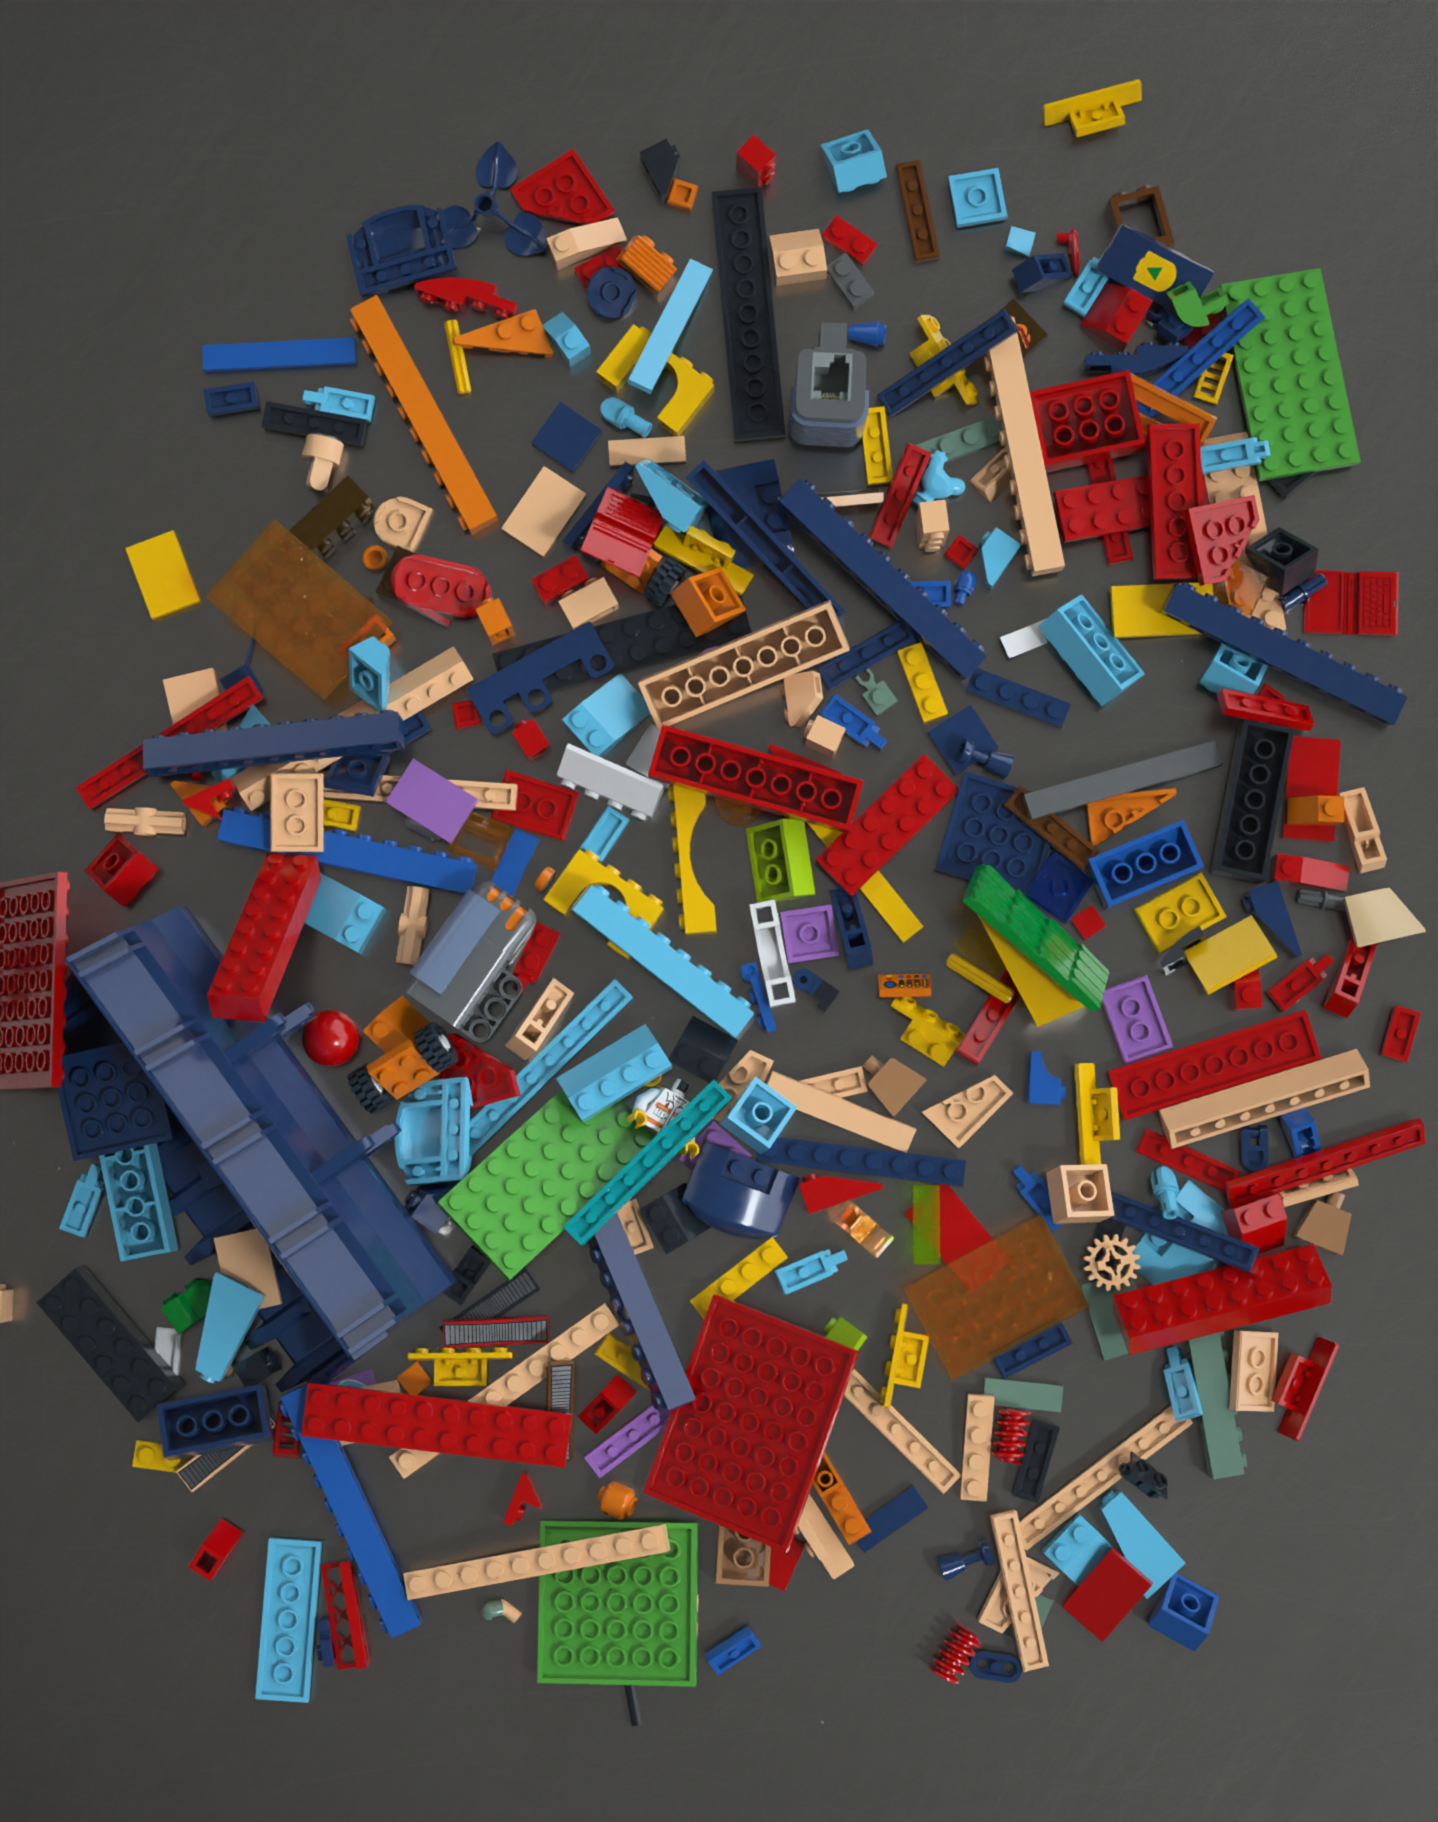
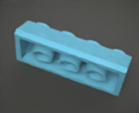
M1082 594L1057 609L1038 626L1043 632L1044 637L1052 643L1059 652L1060 657L1067 662L1075 672L1076 677L1083 682L1091 692V696L1101 706L1110 702L1145 675L1117 638H1113L1112 631Z
M646 1024L556 1079L582 1122L585 1123L671 1070L672 1065Z

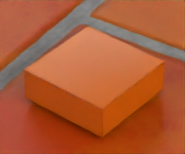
M674 178L667 205L691 212L698 192V185Z
M418 1361L397 1377L408 1394L413 1395L419 1394L434 1382Z

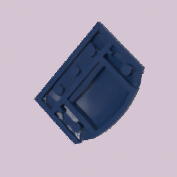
M424 205L392 208L361 223L362 227L354 236L350 233L346 237L360 296L388 293V290L432 277L439 278L457 269L444 211L440 208H437V211L425 208Z
M774 459L715 471L795 557L786 513L776 504L778 497H782ZM709 505L708 518L713 537L718 541L728 543L732 549L736 550L732 563L743 569L765 564Z
M704 1141L681 1200L685 1205L689 1206L694 1215L701 1221L723 1233L749 1239L777 1237L800 1177Z

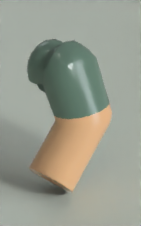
M505 1599L488 1601L481 1610V1615L486 1620H492L493 1617L504 1615L512 1623H515L522 1614Z

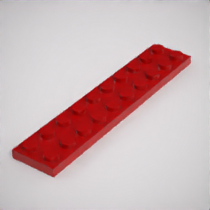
M308 1382L301 1436L565 1468L572 1414Z

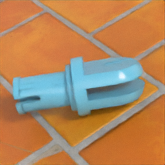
M615 397L606 398L601 403V416L617 428L623 429L627 427L644 438L650 433L653 424L637 416L634 407Z
M1160 1166L1151 1173L1153 1195L1155 1199L1161 1202L1163 1217L1165 1219H1175L1176 1215L1179 1216L1180 1214L1176 1197L1180 1192L1172 1170L1166 1166Z

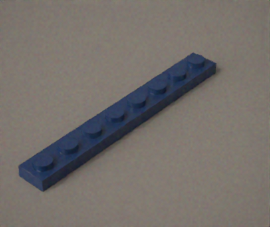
M780 1137L776 1138L770 1149L762 1154L757 1152L756 1161L960 1187H963L966 1167V1160Z

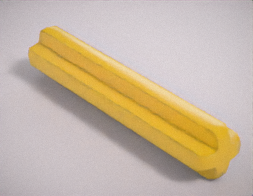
M455 319L445 321L444 325L457 391L459 394H467L471 392L464 351L461 346H454L452 341L453 337L460 335L458 321Z
M952 953L948 957L946 963L949 968L1004 1003H1009L1013 998V989L956 953Z

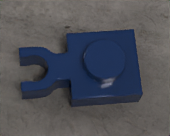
M1159 304L1156 305L1154 312L1151 310L1147 311L1145 319L1153 324H1157L1156 331L1174 344L1192 332L1193 326L1183 322L1176 312L1169 315Z
M329 1618L319 1619L317 1625L320 1634V1645L316 1646L317 1657L319 1661H323L324 1667L334 1666L336 1664L330 1620Z

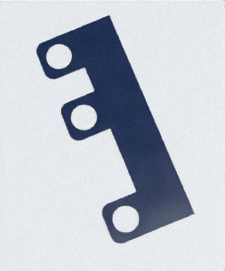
M589 621L466 690L488 730L495 734L511 726L513 723V718L503 700L519 693L527 709L530 712H536L549 705L552 701V697L542 681L543 678L578 659L582 660L592 678H598L611 671L614 663ZM594 655H602L606 659V667L603 670L595 671L591 668L590 660ZM540 689L544 693V701L540 705H533L529 702L528 694L531 690ZM495 710L504 712L506 716L505 723L498 727L493 726L489 721L490 714Z

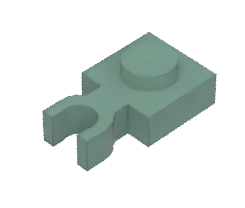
M868 668L866 673L870 677L869 681L863 682L859 676L855 677V680L861 687L866 688L867 691L862 694V697L877 717L896 704L898 700L883 680L878 684L875 683L874 674Z

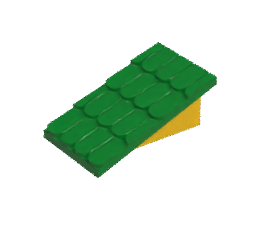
M985 864L977 866L962 901L978 914L1037 1026L1044 1025L1083 1007L1088 1008L1091 1012L1100 1009L1110 971L1082 943L1077 944L1056 921L1048 919L1019 889L1014 890L992 866Z

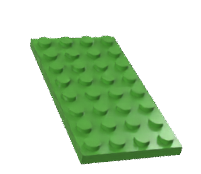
M1321 268L1221 284L1220 288L1227 295L1230 303L1224 306L1226 317L1248 298L1265 316L1264 320L1232 347L1250 438L1257 437L1258 442L1267 440L1269 443L1271 456L1261 459V464L1255 465L1258 480L1264 481L1313 471L1318 472L1359 465L1361 461Z
M562 1089L440 1199L437 1205L498 1271L510 1281L565 1230L563 1226L656 1135L645 1126L636 1129L635 1120L631 1122L626 1120L627 1116L632 1114V1110L623 1100L583 1123Z

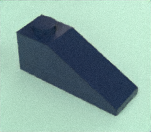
M1276 881L1244 892L1243 904L1246 912H1251L1255 921L1292 958L1301 956L1302 952L1279 882Z
M842 888L829 890L848 969L873 965L872 946L857 893L850 897Z

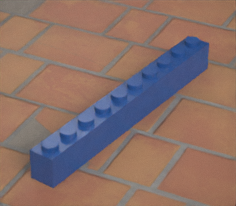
M232 807L231 811L225 809L223 811L217 840L222 843L267 853L317 856L318 864L465 895L468 889L471 891L474 889L478 866L473 864L474 859L458 856V860L450 859L448 854L444 852L433 851V854L423 853V848L408 845V848L404 849L397 847L398 843L390 840H383L381 844L372 842L373 837L358 834L357 838L347 836L348 832L339 829H332V833L324 831V852H271V815L257 812L256 816L248 815L246 809Z
M308 1383L283 1394L281 1396L282 1402L279 1403L284 1416H289L293 1423V1426L290 1427L295 1440H300L304 1447V1450L301 1451L306 1464H311L316 1473L312 1475L318 1489H323L327 1497L324 1498L325 1506L329 1513H334L338 1521L335 1523L336 1530L340 1537H345L349 1545L346 1547L347 1554L351 1561L356 1560L360 1569L357 1571L358 1578L363 1586L367 1584L371 1593L368 1595L369 1602L374 1610L378 1608L382 1617L379 1619L381 1628L385 1634L389 1632L392 1639L420 1626L422 1618L413 1599H407L405 1581L341 1442L338 1440L301 1436Z

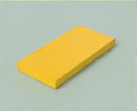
M1189 583L1196 587L1195 592L1203 596L1205 593L1213 595L1212 583L1199 586V583ZM1174 584L1110 587L1113 638L1204 634L1160 613Z

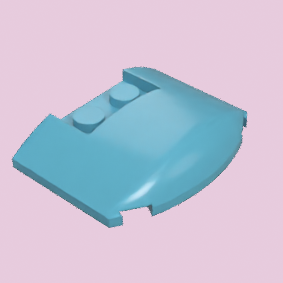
M467 1077L427 1081L412 1090L405 1102L401 1101L396 1122L402 1131L395 1136V1151L399 1168L403 1169L408 1180H405L407 1185L461 1181L468 1175L472 1157L469 1156L470 1106H473Z
M1187 1180L1176 1197L1180 1211L1178 1217L1228 1235L1220 1212L1225 1209L1194 1183ZM1146 1233L1135 1244L1136 1248L1132 1251L1133 1255H1140V1258L1135 1260V1264L1141 1267L1134 1270L1152 1285L1217 1269L1222 1264V1262Z

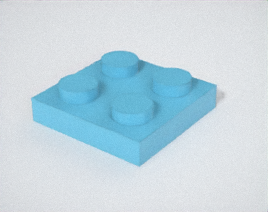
M998 168L948 176L957 228L1007 220V211Z

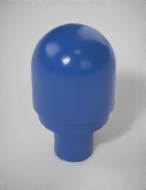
M971 570L961 571L956 578L954 584V592H956L955 604L963 605L966 596H971L975 589L977 577Z

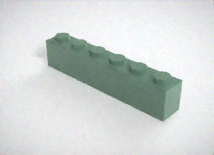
M1224 1331L1185 1341L1188 1359L1192 1366L1203 1415L1198 1417L1208 1473L1212 1479L1243 1475L1244 1467H1247L1245 1452H1241L1239 1441H1242L1240 1425H1236L1234 1418L1238 1411L1229 1410L1231 1374L1226 1373L1225 1363L1228 1362V1353L1226 1347H1222L1220 1337L1224 1336Z

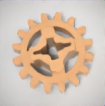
M1106 1234L1103 1235V1242L1094 1239L1095 1247L1087 1246L1086 1248L1090 1252V1256H1083L1085 1261H1089V1265L1083 1267V1270L1091 1271V1274L1087 1277L1088 1280L1097 1279L1095 1286L1098 1288L1104 1283L1106 1291H1110L1111 1285H1114L1116 1291L1121 1289V1283L1127 1287L1130 1286L1128 1278L1136 1279L1137 1276L1133 1273V1270L1140 1269L1141 1267L1135 1264V1260L1139 1259L1140 1255H1133L1132 1253L1136 1246H1127V1238H1123L1119 1242L1118 1235L1116 1234L1113 1235L1112 1240H1109ZM1113 1245L1122 1248L1126 1254L1120 1255L1116 1253ZM1103 1248L1102 1256L1099 1260L1095 1261L1096 1254ZM1110 1255L1118 1261V1263L1114 1264L1113 1270L1111 1267L1106 1266L1105 1263L1109 1261ZM1128 1264L1126 1273L1121 1277L1120 1271L1124 1265ZM1103 1270L1107 1272L1110 1280L1102 1278L1097 1271Z

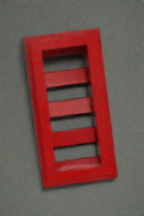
M279 1401L272 1454L277 1458L300 1459L301 1441H296L295 1438L281 1437V1433L292 1434L291 1428L282 1426V1422L292 1423L289 1416H283L279 1405L282 1401ZM280 1444L294 1445V1449L280 1448Z

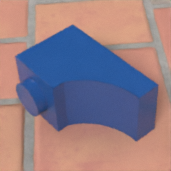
M1030 1051L1028 1056L1026 1104L1060 1105L1061 1100H1065L1066 1086L1061 1084V1079L1053 1077L1047 1071L1042 1060L1041 1051Z
M1306 1107L1280 1115L1282 1129L1290 1144L1294 1159L1321 1150L1316 1122Z

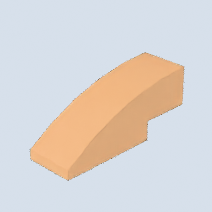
M1365 787L1339 793V796H1344V821L1359 873L1385 868L1387 857L1379 838L1380 830Z

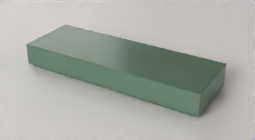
M985 1377L983 1394L994 1395L995 1406L1061 1412L1064 1386Z

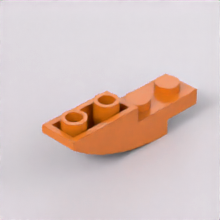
M824 1451L813 1485L850 1546L872 1531Z

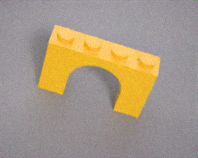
M633 324L596 371L597 379L618 393L629 379L652 333L643 326L638 328ZM671 353L665 367L673 373L678 385L674 396L658 415L657 424L673 436H680L714 393L713 379L704 372L698 373L692 368L693 364L685 357L681 356V358H678Z
M580 849L577 851L543 899L545 903L566 917L570 908L589 884L593 886L599 884L611 886L618 890L624 897L626 906L630 908L628 914L635 919L638 916L643 918L651 925L648 928L649 930L652 929L664 912V908L661 907L663 902L651 893L648 897L641 893L640 889L642 887L631 879L627 882L619 877L620 871L610 864L606 867L597 862L599 857L588 849L585 853ZM609 940L607 943L609 948L628 961L631 959L629 955Z

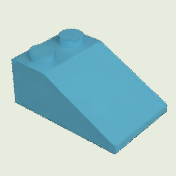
M646 459L638 462L635 467L662 517L668 521L667 525L678 533L688 531L691 526L696 527L710 504L700 494L652 460Z
M620 673L581 702L562 719V722L589 753L603 758L645 721L651 713L645 699Z
M320 873L322 880L304 923L362 955L387 910L363 895Z

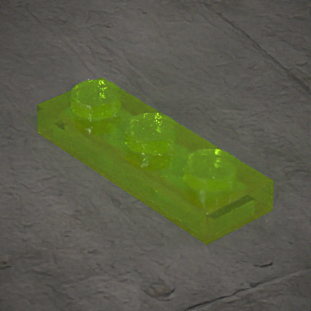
M913 1185V1264H940L939 1185Z

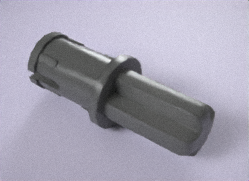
M1301 888L1298 891L1297 902L1317 906L1321 910L1328 908L1346 912L1343 898L1348 896L1328 893V890L1321 892Z

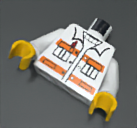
M677 1078L670 1090L657 1086L637 1096L632 1114L628 1115L626 1120L628 1122L635 1120L636 1129L645 1126L658 1134L690 1103L684 1099L690 1085ZM695 1137L679 1151L681 1156H684L689 1151L690 1159H692L699 1153Z

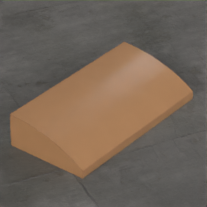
M718 1525L715 1583L769 1587L771 1547Z

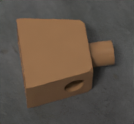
M872 1055L862 1066L873 1076L866 1086L892 1118L927 1081L923 1076L892 1057L883 1065Z
M1339 1192L1328 1194L1325 1203L1313 1200L1293 1231L1292 1237L1309 1244H1314V1246L1333 1254L1343 1256L1351 1220L1350 1213L1340 1210L1345 1195Z

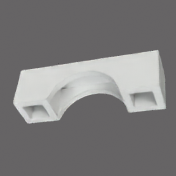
M775 899L750 904L749 911L770 1008L794 1004L796 1000L784 951Z

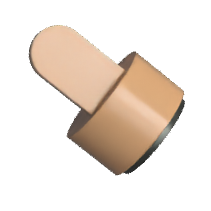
M314 432L306 436L301 457L312 462L306 481L308 488L320 491L327 487L332 467H339L344 448V444L340 439Z

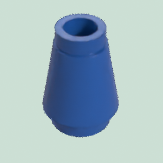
M880 321L850 325L848 338L849 340L876 347L884 345L886 341V324H880Z

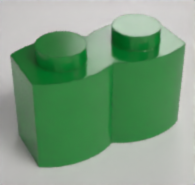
M196 1277L184 1286L186 1288L185 1292L179 1296L173 1293L162 1301L164 1306L160 1309L178 1335L206 1317L211 1287L205 1278L199 1280Z

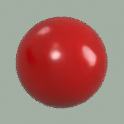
M323 1010L314 1014L312 1019L305 1024L302 1031V1046L305 1053L312 1061L326 1067L339 1066L347 1062L354 1055L359 1044V1032L356 1024L347 1014L338 1010Z

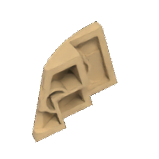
M1390 888L1343 898L1356 948L1426 932L1422 924Z

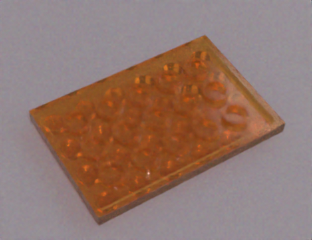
M276 519L267 526L206 596L208 600L324 700L330 696L350 672L348 648L372 636L379 640L393 624V621Z
M1041 1213L902 1287L952 1381L1090 1307Z

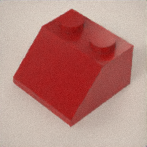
M1105 283L1081 322L1080 327L1123 352L1153 301L1132 288Z
M118 832L84 872L105 893L125 907L136 897L139 890L153 878L159 868Z
M1279 1193L1220 1211L1228 1236L1259 1247L1258 1254L1284 1246L1287 1216Z

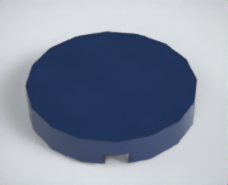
M604 267L596 271L589 279L586 287V297L590 307L598 315L607 318H617L627 314L634 306L637 290L633 277L625 270L618 267Z

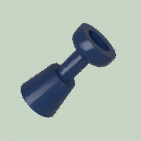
M964 738L958 748L956 762L965 764L970 759L984 764L985 769L1005 779L1012 768L1014 756L992 751L988 754L974 749L972 740Z
M986 1539L978 1542L977 1551L965 1556H961L959 1553L937 1558L946 1583L967 1570L966 1566L981 1560L987 1566L995 1564Z

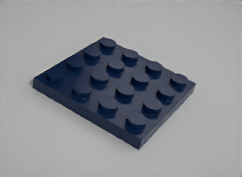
M965 771L935 871L970 881L977 866L981 864L990 865L1014 890L1019 889L1028 899L1034 900L1050 844L1003 806L1018 787Z
M123 1042L62 1056L64 1079L61 1082V1087H57L73 1161L176 1138L169 1106Z

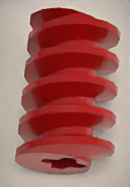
M1009 1407L998 1410V1414L1003 1416L1004 1420L996 1421V1424L1001 1426L1002 1430L994 1431V1434L1001 1439L992 1442V1445L999 1448V1450L990 1452L991 1456L999 1461L1022 1465L1016 1458L1024 1456V1452L1019 1450L1018 1447L1026 1446V1442L1019 1437L1027 1436L1028 1432L1022 1429L1021 1426L1030 1424L1023 1416L1031 1415L1032 1412Z
M955 1622L959 1632H949L954 1640L943 1641L948 1649H938L942 1659L933 1658L932 1661L937 1667L936 1669L928 1668L942 1679L957 1684L959 1680L955 1673L964 1674L960 1664L969 1666L970 1661L966 1655L974 1657L976 1653L972 1646L981 1647V1643L975 1633L960 1623Z

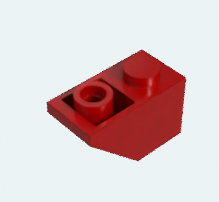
M222 1518L204 1541L188 1567L208 1581L213 1580L244 1532Z

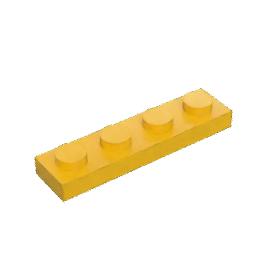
M771 1237L691 1299L690 1302L702 1318L705 1319L713 1294L734 1300L788 1257L774 1238Z

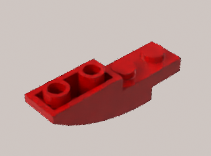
M438 278L418 282L414 287L416 295L419 296L418 298L421 301L432 304L433 301L440 303L444 309L451 312H456L457 310L464 312L467 303H469V306L475 310L484 311L486 309L492 311L496 317L504 320L508 319V317L516 316L518 313L517 303L498 297L497 286L484 281L468 278Z

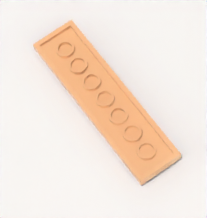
M1242 432L1208 438L1202 447L1248 439V433ZM1254 465L1204 474L1210 504L1255 495L1260 519L1256 528L1252 529L1249 534L1248 542L1240 557L1232 565L1228 579L1223 581L1227 604L1241 609V614L1248 618L1255 616L1265 621L1264 626L1272 630L1274 627L1286 631L1281 601H1278L1280 594L1261 583L1245 553L1246 547L1268 534Z

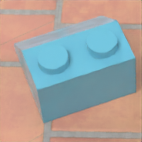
M868 129L821 144L831 179L839 193L850 192L858 186L874 184L880 179L887 177L882 150Z
M372 636L348 648L349 689L380 713V711L387 709L390 651L385 644Z
M1221 643L1199 683L1204 685L1209 691L1216 693L1221 688L1254 694L1268 666Z
M755 1076L734 1101L719 1124L755 1151L762 1154L770 1149L797 1107Z
M1076 1512L1041 1548V1551L1079 1587L1113 1546Z

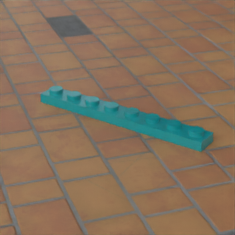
M713 1080L563 1228L581 1246H584L733 1100L732 1097Z

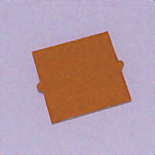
M1236 559L1230 569L1231 573L1228 579L1219 582L1213 596L1241 609L1242 612L1251 616L1259 599L1263 598L1262 592L1270 577Z

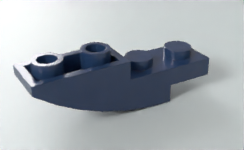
M1143 342L1136 346L1133 355H1130L1129 352L1105 355L1104 352L1095 351L1085 356L1083 372H1108V374L1130 370V373L1143 378L1171 367L1188 352V346H1181V343L1178 342L1176 344L1170 342L1166 346H1156L1154 342Z

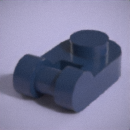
M1249 1125L1239 1128L1242 1165L1245 1169L1252 1172L1263 1170L1269 1160L1267 1125H1258V1128H1249ZM1250 1138H1258L1259 1146H1250Z

